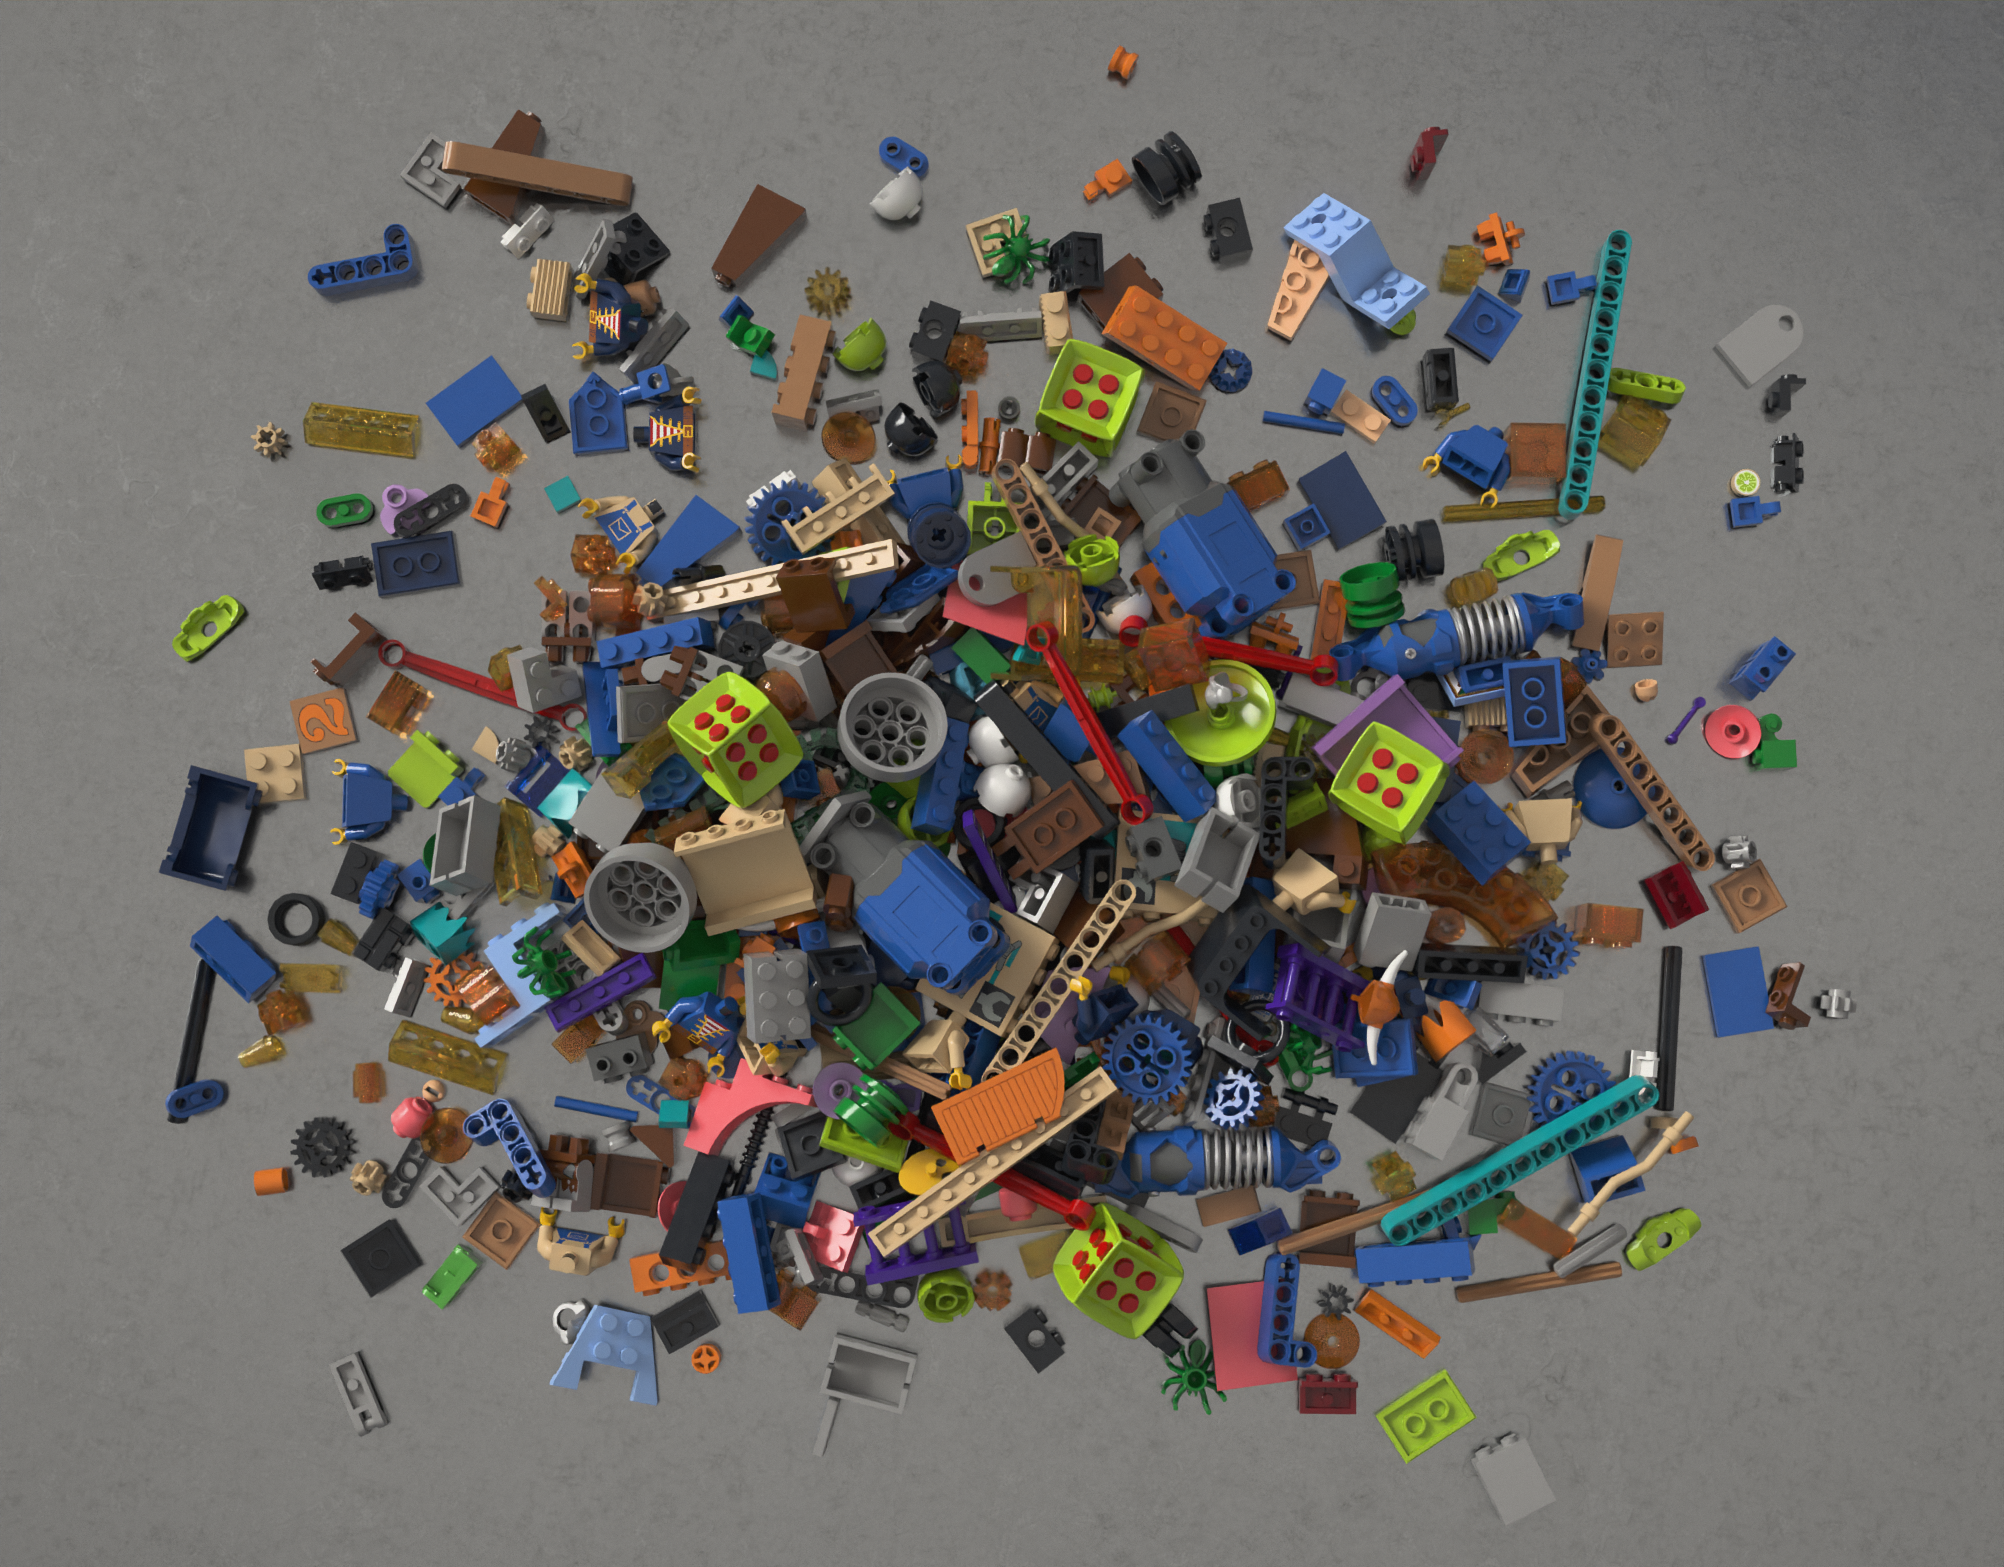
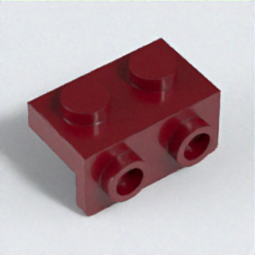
M1429 127L1420 133L1413 148L1414 155L1411 156L1412 172H1416L1417 180L1429 178L1436 164L1435 152L1441 151L1449 135L1448 129L1440 130V127Z
M1684 861L1669 866L1644 880L1670 929L1709 910Z
M1307 1373L1306 1378H1299V1413L1356 1414V1388H1358V1381L1351 1379V1374H1334V1379L1323 1378V1374Z

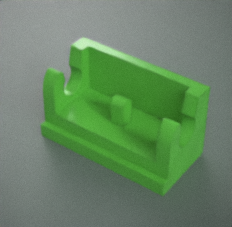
M457 1244L452 1253L422 1288V1293L438 1305L440 1309L447 1308L483 1262L463 1246Z

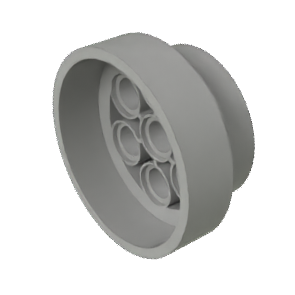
M902 673L876 674L858 683L844 700L838 720V741L847 760L862 774L883 782H904L925 773L939 757L947 735V715L938 695L921 680ZM880 709L884 711L886 715L878 716L873 712V710ZM907 714L911 716L913 720L905 721L901 718L900 715ZM858 728H862L866 730L868 734L859 735L855 730ZM891 734L896 740H886L883 735ZM918 739L923 745L915 746L910 740ZM873 753L878 759L869 760L865 754ZM893 759H902L906 765L899 766L893 762Z
M632 843L616 847L601 858L586 882L584 904L591 923L604 938L623 949L648 953L663 950L674 944L682 936L695 913L697 892L685 862L680 856L675 857L671 849L655 843Z

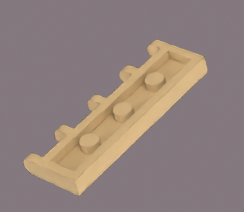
M874 463L869 466L873 474L871 477L858 484L852 476L848 479L852 489L838 498H835L831 491L827 492L825 495L830 503L815 513H812L808 506L802 508L807 518L793 527L787 519L781 522L802 555L895 496L894 491Z

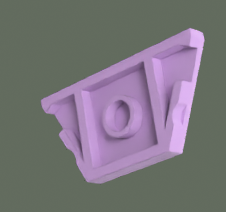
M1109 965L1097 973L1092 967L1087 968L1082 977L1089 979L1093 984L1088 997L1092 992L1103 989L1111 970ZM1083 966L1072 967L1070 970L1079 971ZM1054 970L1048 971L1045 980L1042 984V987L1049 979ZM1057 978L1052 982L1051 989L1057 995L1064 994L1067 990V983L1064 979ZM1074 991L1069 994L1041 1035V1038L1052 1049L1057 1047L1060 1057L1067 1064L1071 1063L1079 1045L1074 1037L1077 1028L1072 1024V1019L1078 1012L1077 999L1079 998V993ZM1039 1002L1035 1007V1012L1038 1017L1046 1018L1051 1013V1007L1047 1002Z

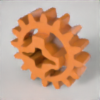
M466 951L463 952L439 974L438 971L443 963L433 957L429 959L433 967H425V971L430 973V977L423 980L426 983H431V987L426 991L427 993H436L434 1001L439 1002L444 999V1006L449 1007L453 1001L455 1007H461V1000L466 1004L472 1003L471 995L480 996L476 989L477 987H485V984L479 980L480 977L486 975V972L478 970L483 963L482 961H473L476 956L475 953L471 952L466 956ZM459 959L465 961L471 970H465L461 966ZM454 971L460 974V979L456 980V984L449 979V976L454 975ZM468 981H472L468 990L464 992V986ZM439 984H444L448 987L450 995L443 992Z

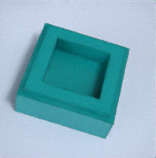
M569 476L544 488L557 513L582 501Z
M661 1100L659 1128H687L690 1108L689 1100Z

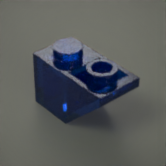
M1281 1207L1271 1209L1228 1229L1239 1256L1293 1234Z

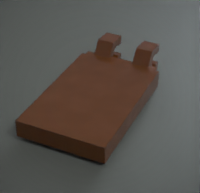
M1072 779L1004 828L1007 837L991 848L998 857L1012 847H1016L1023 860L1007 870L1014 880L1030 869L1033 873L1038 874L1103 828L1105 824Z

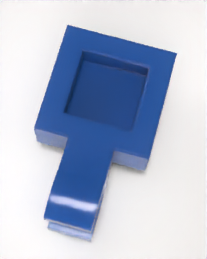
M1575 271L1551 275L1546 279L1552 305L1579 300V292L1592 291L1597 286L1595 275L1576 279Z
M1759 496L1730 500L1733 528L1761 525L1763 523L1762 516H1776L1778 513H1781L1780 501L1760 504Z
M474 767L467 774L464 781L456 776L438 797L448 806L453 803L458 804L459 801L473 795L479 796L473 789L486 775L480 769Z

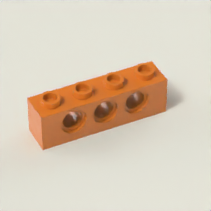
M1152 562L1133 573L1130 578L1134 586H1144L1152 603L1153 617L1162 629L1184 633L1186 630H1191L1198 635V628L1202 624L1197 616L1184 613ZM1156 585H1165L1168 588V594H1159L1156 590ZM1170 608H1179L1183 613V617H1173ZM1175 649L1181 655L1179 659L1183 666L1188 669L1211 657Z
M723 1240L706 1243L704 1262L701 1266H697L695 1274L692 1275L686 1274L682 1269L663 1264L659 1257L660 1252L630 1258L635 1293L642 1291L643 1296L660 1293L659 1288L670 1286L671 1291L688 1288L687 1283L698 1281V1286L715 1283L714 1278L725 1276L726 1280H732L728 1272L729 1261ZM718 1254L723 1257L724 1267L722 1269H714L711 1266L710 1258L712 1255ZM657 1265H664L668 1268L669 1276L666 1280H661L655 1275Z

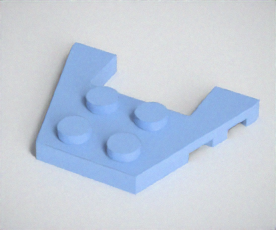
M594 1305L579 1330L573 1346L561 1361L563 1362L556 1375H553L550 1385L577 1390L583 1361L585 1360L635 1370L630 1401L657 1406L650 1316Z

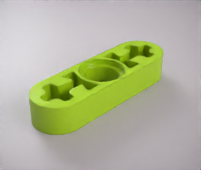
M1611 368L1608 390L1613 393L1670 404L1679 403L1686 389L1684 383L1678 379L1623 368Z

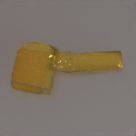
M1465 403L1449 411L1438 409L1434 417L1439 414H1445L1447 420L1438 424V426L1444 427L1448 425L1450 418L1471 407L1469 403Z

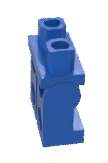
M1774 636L1771 640L1761 644L1747 661V664L1741 668L1729 684L1751 701L1760 691L1763 693L1768 689L1796 653Z

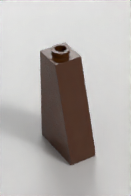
M518 109L492 149L537 157L545 134L541 125V119L529 111L525 114ZM471 178L464 190L469 198L511 225H514L517 221L527 188Z
M757 184L711 268L715 280L723 286L729 287L731 284L738 288L805 221L807 217L806 209Z

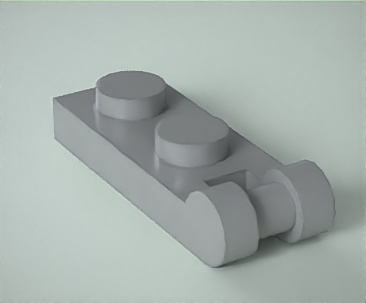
M358 1352L329 1364L358 1435L362 1437L369 1434V1430L375 1427L380 1429L387 1426L386 1416L380 1408ZM369 1409L372 1417L364 1419L361 1412Z

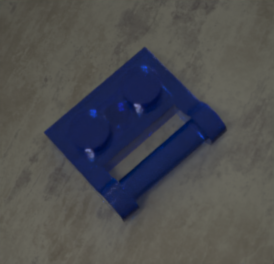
M539 745L535 750L537 753L531 758L528 765L512 781L509 780L504 787L543 819L545 815L538 809L539 805L568 774L570 769L565 768L554 755L542 745ZM544 760L549 762L551 765L527 793L520 789L542 762Z

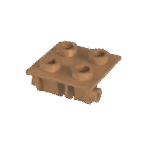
M1664 612L1608 615L1605 630H1608L1607 668L1662 665Z

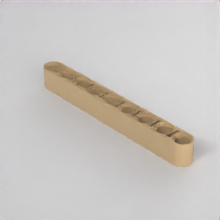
M1119 880L1112 885L983 1073L981 1083L987 1080L990 1073H1003L1022 1064L1072 992L1070 981L1072 979L1079 980V976H1083L1136 897V889L1130 881ZM1120 885H1127L1131 888L1132 895L1126 901L1119 900L1115 895L1116 888ZM1105 908L1112 909L1116 914V918L1111 924H1104L1099 919L1100 912ZM1090 931H1094L1099 935V943L1093 948L1087 947L1083 942L1084 935ZM1079 955L1083 959V967L1079 971H1072L1068 968L1067 961L1070 956ZM1062 978L1066 981L1067 990L1064 994L1057 995L1052 991L1051 984L1055 979ZM1039 1002H1047L1050 1005L1051 1013L1048 1017L1040 1018L1037 1016L1035 1007ZM1029 1025L1034 1029L1035 1036L1031 1041H1024L1020 1038L1019 1030L1022 1026ZM1007 1049L1017 1051L1019 1059L1016 1064L1009 1065L1004 1061L1003 1054Z

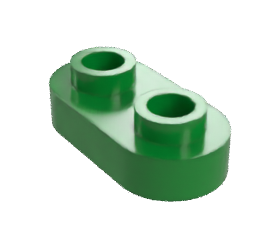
M356 493L323 500L318 505L316 514L318 520L325 526L339 527L368 520L373 513V505L365 495ZM358 505L364 506L361 513L355 512ZM331 510L337 511V515L334 518H329L328 516Z

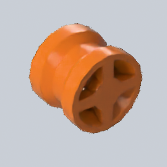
M1119 45L1110 61L1108 70L1111 72L1117 71L1121 73L1123 78L1128 80L1136 66L1139 55L1136 53L1130 54L1126 52L1124 47Z
M704 1343L693 1352L691 1362L696 1371L708 1374L719 1366L722 1355L716 1345Z

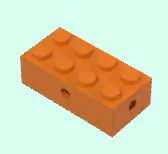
M1137 285L1128 287L1101 333L1191 391H1200L1227 345V342Z

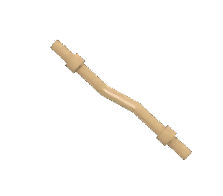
M1028 462L1023 463L1019 469L1031 484L1029 488L1035 496L1041 498L1057 522L1077 538L1090 535L1064 513L1048 491L1049 486L1045 480L1038 477ZM1117 572L1116 575L1112 578V580H1113L1114 578L1123 580V579L1121 578V576L1118 574V572Z
M1201 898L1179 914L1144 926L1118 944L1116 942L1107 948L1108 952L1091 963L1092 968L1097 973L1113 961L1118 962L1126 956V952L1151 935L1188 922L1210 907V905L1202 902Z
M1685 1111L1673 1127L1669 1126L1662 1134L1663 1139L1643 1162L1611 1177L1590 1203L1586 1202L1579 1212L1581 1214L1567 1231L1574 1237H1577L1589 1221L1593 1222L1600 1214L1599 1209L1619 1186L1651 1171L1672 1145L1676 1146L1681 1140V1134L1694 1120V1117Z

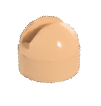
M1653 679L1638 681L1635 684L1637 697L1644 702H1649L1650 699L1654 700L1658 695L1657 681Z
M430 1080L423 1086V1097L429 1102L441 1101L445 1097L446 1087L439 1080ZM429 1086L439 1092L438 1097L427 1091V1087Z

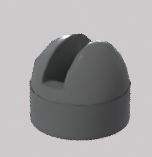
M1004 397L999 402L998 411L1002 417L1012 419L1018 415L1020 403L1015 397ZM1008 400L1013 401L1011 414L1006 413Z

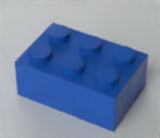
M1561 657L1504 661L1502 665L1509 747L1566 743Z
M1475 781L1471 782L1436 810L1426 824L1482 886L1518 858L1531 843Z

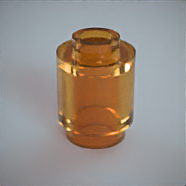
M378 1063L355 1064V1071H352L353 1098H359L360 1104L376 1103V1098L382 1097L381 1070H378Z

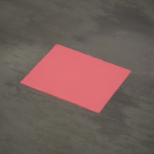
M963 560L952 566V569L959 571ZM970 577V587L978 591L980 588L979 581L975 577ZM957 579L948 585L942 617L1024 646L1033 587L996 605L982 607L973 604L963 595Z
M1264 1281L1206 1288L1217 1391L1298 1380L1297 1367L1266 1363L1257 1354ZM1281 1287L1277 1290V1298L1279 1301L1283 1298V1290ZM1276 1316L1274 1319L1276 1329L1280 1326L1279 1316ZM1275 1344L1271 1348V1355L1273 1358L1277 1355L1278 1352L1277 1346Z

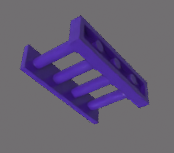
M1300 943L1279 946L1277 957L1286 961L1289 966L1282 1002L1268 1003L1265 1009L1276 1014L1277 1019L1289 1021L1335 1045V1049L1338 1051L1351 1052L1352 1049L1364 1048L1365 1042L1352 1036L1358 1003L1351 1000L1350 996L1351 994L1359 996L1371 982L1324 956L1317 957ZM1300 969L1307 972L1309 977L1302 1009L1293 1005ZM1320 980L1327 983L1326 986L1329 987L1322 1020L1313 1015ZM1339 991L1344 992L1348 998L1342 1030L1333 1026Z
M914 1200L878 1208L865 1206L858 1209V1212H854V1227L864 1225L872 1262L866 1265L865 1269L867 1285L979 1263L976 1242L970 1243L966 1241L959 1205L949 1212L955 1240L953 1247L942 1249L938 1246L934 1224L924 1230L928 1249L925 1253L914 1255L910 1251L909 1242L899 1248L900 1256H898V1259L889 1261L883 1259L881 1252L868 1233L876 1228L875 1223L886 1221Z

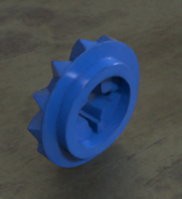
M1234 348L1223 350L1209 374L1210 379L1220 390L1226 392L1239 391L1251 379V361L1244 352L1237 351ZM1226 360H1228L1231 366H1240L1235 371V379L1230 373H1223L1227 368Z

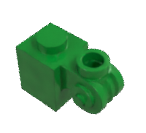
M1772 713L1760 717L1758 721L1761 725V740L1752 752V762L1756 764V770H1790L1796 768V740H1779L1774 734L1782 727L1781 718Z
M1515 1191L1499 1192L1498 1197L1488 1198L1465 1211V1233L1469 1235L1498 1233L1497 1216L1500 1213L1509 1220L1520 1218L1523 1214V1206L1516 1199Z

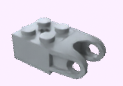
M1452 1063L1446 1067L1442 1073V1078L1430 1096H1425L1417 1110L1420 1112L1415 1122L1411 1121L1404 1132V1135L1407 1136L1404 1141L1406 1144L1433 1159L1443 1161L1469 1113L1464 1107L1477 1084L1478 1073L1468 1063ZM1460 1069L1465 1073V1079L1461 1084L1456 1079V1074Z

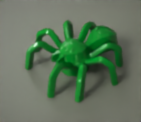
M1003 215L1002 219L1009 222L1011 239L1004 233H994L983 237L984 241L1001 238L1006 242L1005 247L983 256L984 260H989L1006 253L1005 256L998 259L993 265V275L1003 276L1013 270L1016 260V271L1004 281L1006 284L1014 281L1020 274L1021 260L1030 268V274L1023 280V284L1032 280L1035 273V267L1027 257L1042 261L1043 264L1049 261V258L1030 252V250L1046 246L1050 242L1049 238H1043L1041 242L1031 244L1033 238L1028 239L1029 234L1022 237L1030 223L1028 215L1020 216L1021 220L1025 221L1017 236L1015 235L1013 218Z
M535 926L524 935L525 946L512 955V959L516 964L527 965L518 971L517 977L524 979L531 974L536 975L529 985L533 995L543 994L548 998L564 995L565 992H568V984L564 977L576 974V970L573 969L563 973H557L555 970L558 967L557 960L571 956L572 952L567 950L555 955L552 951L541 948L542 941L553 933L551 928L539 936L536 947L532 946L529 943V938L539 930ZM526 948L531 950L526 956L528 960L518 959L521 954L527 951ZM542 976L540 990H536L534 986Z
M1290 1022V1029L1295 1032H1290V1037L1294 1038V1043L1288 1045L1286 1051L1292 1052L1296 1050L1302 1057L1306 1056L1301 1066L1302 1072L1306 1075H1320L1332 1072L1331 1067L1323 1068V1066H1318L1314 1068L1312 1065L1314 1060L1332 1055L1333 1049L1315 1055V1051L1322 1047V1038Z
M1199 1339L1192 1343L1188 1350L1192 1366L1189 1365L1186 1358L1185 1346L1181 1345L1182 1348L1179 1354L1185 1371L1173 1365L1169 1358L1165 1359V1364L1168 1368L1181 1375L1182 1378L1167 1380L1161 1388V1393L1165 1395L1166 1389L1172 1384L1183 1383L1184 1385L1175 1394L1173 1409L1175 1411L1178 1410L1180 1397L1189 1389V1396L1194 1391L1196 1397L1198 1391H1200L1206 1414L1210 1415L1212 1411L1209 1407L1204 1387L1213 1389L1223 1402L1227 1401V1397L1222 1391H1217L1216 1384L1207 1381V1379L1216 1376L1215 1371L1206 1373L1214 1357L1213 1350L1208 1354L1203 1367H1200L1205 1357L1206 1345Z

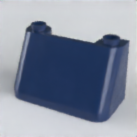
M191 765L187 779H189L188 785L191 787H186L185 798L171 844L167 849L170 855L167 854L166 859L162 860L159 873L227 891L229 886L234 887L239 871L235 870V866L253 806H259L263 791L258 790V783Z

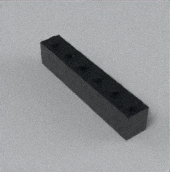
M937 1098L934 1105L944 1100ZM931 1109L927 1115L925 1126L943 1134ZM983 1144L976 1149L978 1152H982L986 1148ZM1045 1144L1011 1167V1169L1070 1201L1074 1199L1079 1200L1088 1182L1066 1174L1061 1167L1064 1154Z

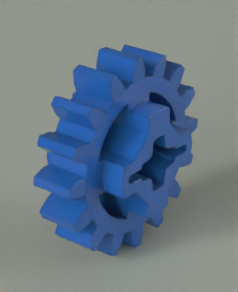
M384 859L383 862H380L378 868L376 867L373 872L369 871L358 895L362 901L359 905V913L361 915L374 919L381 908L384 909L390 906L394 894L399 887V881L396 878L399 873V865Z
M1545 919L1540 920V928L1535 924L1530 925L1532 933L1524 932L1522 936L1527 940L1518 945L1525 949L1523 953L1528 956L1526 968L1530 966L1534 968L1532 971L1533 976L1542 972V978L1545 980L1548 978L1549 973H1552L1554 979L1559 978V971L1565 975L1570 973L1567 966L1575 967L1577 963L1572 958L1580 956L1581 953L1574 950V947L1579 945L1580 941H1573L1571 938L1576 932L1573 930L1567 933L1565 931L1566 923L1557 927L1556 919L1551 920L1550 925H1547ZM1551 931L1561 935L1564 938V941H1560L1553 937V933ZM1540 934V942L1537 947L1531 948L1534 938ZM1547 942L1550 946H1555L1556 951L1552 952V956H1550L1549 952L1544 953L1543 948L1547 946ZM1568 951L1565 961L1559 965L1561 953ZM1534 958H1540L1545 961L1547 967L1540 965Z
M1229 1068L1228 1075L1226 1076L1220 1071L1218 1073V1081L1214 1079L1209 1080L1213 1086L1211 1089L1207 1088L1206 1090L1209 1098H1205L1203 1102L1208 1107L1205 1113L1212 1117V1122L1216 1125L1220 1124L1225 1130L1231 1125L1237 1131L1240 1123L1248 1127L1249 1118L1258 1119L1255 1111L1263 1110V1107L1258 1103V1101L1265 1099V1096L1258 1092L1263 1087L1258 1082H1255L1256 1078L1252 1074L1247 1075L1243 1069L1236 1073L1232 1068Z

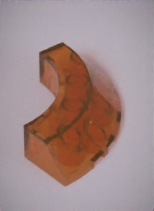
M1421 840L1420 843L1389 845L1370 853L1375 880L1380 893L1425 900L1426 904L1444 906L1461 912L1484 927L1497 941L1502 950L1529 938L1559 918L1538 889L1534 890L1522 879L1524 876L1520 873H1514L1505 867L1482 886L1445 844L1429 843V841Z

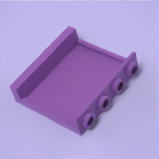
M1398 674L1393 675L1310 748L1334 777H1336L1360 736L1373 721L1398 731L1430 750L1443 762L1447 763L1449 769L1460 761L1459 754L1464 750L1462 747L1456 746L1403 685L1405 682Z

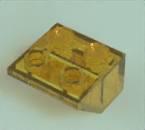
M1622 395L1603 424L1599 439L1643 467L1661 443L1672 419L1668 418L1662 410L1654 409L1646 404L1642 398L1633 397V395Z

